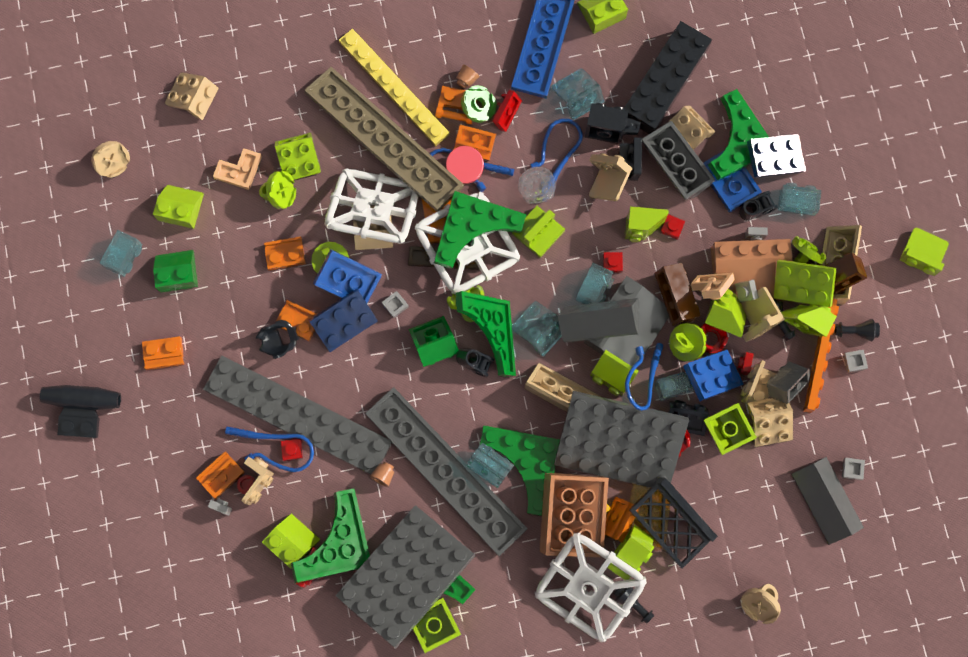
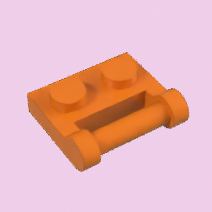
M442 86L435 118L441 119V117L464 121L466 124L472 125L473 121L465 114L443 110L444 107L463 110L461 98L466 90Z

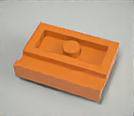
M460 125L454 149L460 146H469L476 149L483 159L490 160L496 134Z
M301 236L264 243L269 271L306 264Z
M286 300V304L276 321L285 320L291 326L296 325L297 335L306 341H310L315 330L309 319L317 314Z
M180 336L142 342L145 370L184 365L182 338Z
M225 451L199 474L196 479L214 499H217L245 472Z
M615 497L610 507L611 509L606 514L605 536L623 543L635 519L629 511L634 504Z

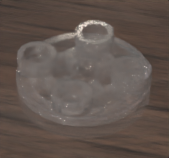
M532 167L520 176L518 190L527 203H541L554 197L556 181L548 169Z

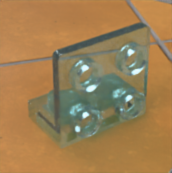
M582 68L551 86L552 90L566 103L569 115L573 120L589 112L591 104L605 102L600 85Z
M534 301L512 325V331L531 343L542 357L562 337L557 314L537 301Z

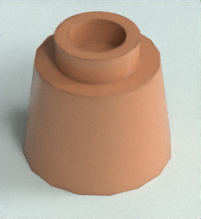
M463 64L456 77L458 80L456 83L463 89H466V87L470 88L480 76L473 69Z
M383 462V464H379L375 468L370 478L382 486L389 487L394 475V467L387 462Z

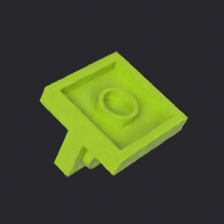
M537 205L525 218L522 232L520 234L512 232V235L541 258L565 232V228L554 220L555 214L550 209L545 212Z

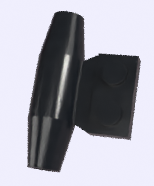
M48 386L41 388L40 402L64 408L59 415L57 435L98 438L100 418L96 410L119 408L121 405V393L89 386Z

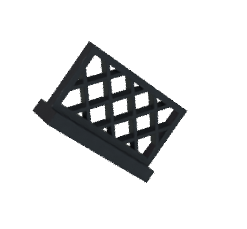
M659 477L654 482L655 485L629 511L674 562L683 569L710 541L713 542L718 536L667 478ZM656 490L662 494V503H652V494ZM641 505H648V517H641L636 510ZM652 505H661V517H651ZM665 506H672L675 509L674 518L665 517ZM651 519L661 520V531L652 530ZM665 520H674V532L664 531ZM678 520H685L688 523L687 532H678ZM664 534H674L673 546H667L664 543ZM678 534L687 535V546H677ZM691 535H698L703 541L698 546H691ZM677 549H687V556L682 562L677 558Z

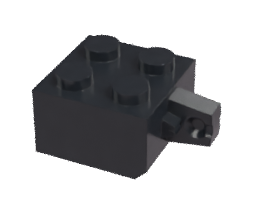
M602 103L591 104L585 138L618 144L622 141L623 134L638 135L640 122L627 118L628 111L622 107L616 106L612 108Z

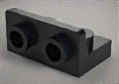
M634 137L631 144L621 143L619 145V156L623 157L624 161L632 167L627 180L638 181L642 174V138Z
M681 400L670 401L669 413L688 417L687 430L689 433L705 436L706 425L703 420L709 418L708 408L701 404L688 405Z

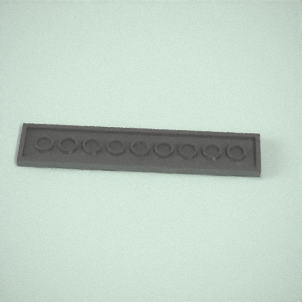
M222 355L203 388L206 392L290 434L304 435L313 446L369 474H372L375 468L382 464L392 444L389 439Z
M394 387L365 413L498 556L528 529Z

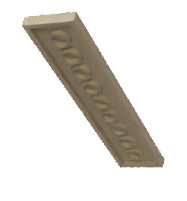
M332 67L305 89L307 96L436 212L452 199L454 191L460 192L464 188V184Z

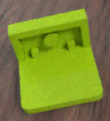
M914 228L900 261L920 269L926 274L935 276L944 267V263L941 262L949 243L922 229Z

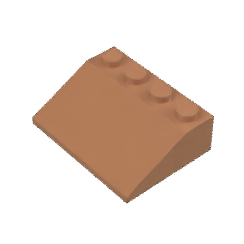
M791 239L714 242L711 247L713 274L733 273L735 280L728 289L735 293L737 297L735 284L754 280L757 291L766 287L771 297L775 299L774 288L777 261H792Z
M545 473L540 537L541 553L547 556H558L574 533H580L604 548L608 493L607 477ZM582 544L585 557H601ZM575 545L567 556L577 557Z

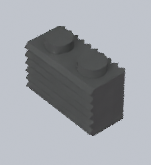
M788 361L785 366L780 367L774 377L768 380L769 397L788 404L810 381L809 369Z

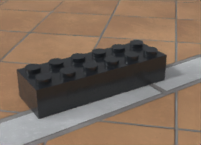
M680 21L624 107L628 111L627 118L640 122V129L648 134L656 131L706 54L712 39Z

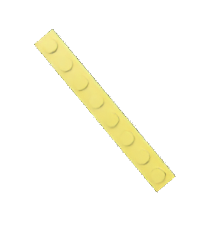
M353 29L339 39V43L435 147L449 136L448 130Z

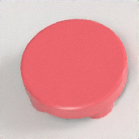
M460 146L448 155L446 169L463 184L473 183L482 175L484 168L483 158L476 149L469 146Z

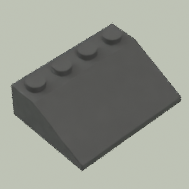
M626 276L610 301L632 298L640 299L638 334L585 340L584 344L601 355L607 350L630 366H633L639 360L635 348L642 346L644 356L669 318V314L662 301L644 286Z

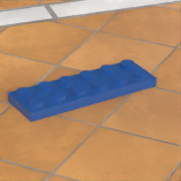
M536 0L511 90L547 99L575 0Z

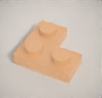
M243 148L237 165L219 160L213 178L249 190L262 155Z
M733 273L697 275L691 283L692 291L700 290L703 299L711 298L712 300H717L724 295L735 279Z

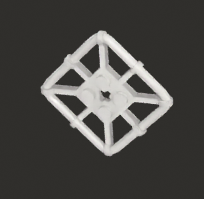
M346 168L342 170L335 190L331 193V202L324 224L328 229L359 235L364 239L368 237L401 244L405 242L412 219L415 218V209L419 195L401 179L387 177L382 173L378 175ZM354 177L378 182L376 189L362 188ZM345 181L357 193L355 198L341 195ZM383 183L406 188L394 194L381 192ZM411 196L408 208L393 207L394 202ZM338 204L352 207L350 212L333 218ZM391 215L405 218L401 232L389 221ZM351 220L365 222L363 228L345 225L344 223ZM370 224L384 226L390 234L369 230Z
M482 192L469 195L490 202ZM450 204L444 206V209L422 219L415 225L417 236L430 257L431 265L434 264L436 252L425 233L441 237L442 230L427 225L447 216ZM495 231L487 232L473 239L471 247L464 246L456 258L459 267L454 283L444 266L434 264L443 282L452 291V294L456 295V292L460 291L465 292L483 281H489L493 276L510 268L519 261L520 255L507 231L498 232L509 251L492 246L487 235ZM488 253H493L506 257L508 260L488 270L481 257ZM475 261L482 274L460 285L464 266Z
M574 533L568 539L556 559L551 561L550 568L538 584L535 597L548 608L565 618V622L568 624L572 623L592 638L605 642L614 633L623 618L629 615L630 608L642 593L647 582L645 577L616 557L614 552L607 551L580 533ZM582 544L606 559L599 570L586 562ZM574 545L580 564L576 573L562 565ZM612 563L634 579L613 581L603 573L608 565ZM556 572L570 580L565 588L545 590ZM585 585L593 586L594 591H586L587 587ZM635 587L623 605L609 597L614 589ZM566 596L576 604L569 612L549 598ZM604 604L617 612L606 630L603 629L599 613ZM580 607L593 615L596 630L574 616Z

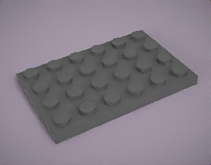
M573 391L554 465L650 488L655 485L654 482L659 477L667 478L671 483L689 418L650 408L640 411L629 403Z
M415 505L335 596L396 649L471 562L475 554Z

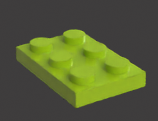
M778 260L774 298L831 307L836 268Z

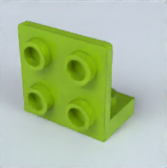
M311 132L275 141V149L281 169L289 173L293 179L321 172Z

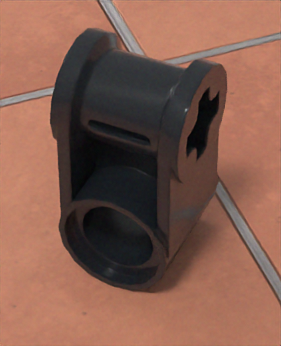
M763 192L745 201L739 210L740 217L750 221L775 211L778 206L774 204L770 196L771 192ZM746 207L752 208L753 213H749Z
M463 348L456 354L458 364L486 378L489 375L487 373L489 367L495 360L475 349Z

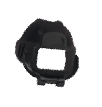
M278 320L273 324L262 327L255 339L262 341L259 351L271 355L273 359H277L293 350L296 341L300 338L296 333V325L291 326L285 320ZM278 328L287 329L290 343H282Z

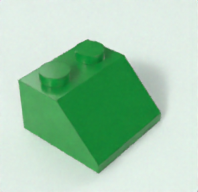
M194 250L155 255L153 267L155 288L160 293L198 287Z
M444 316L408 329L423 367L433 365L445 358H451L459 351L453 333Z

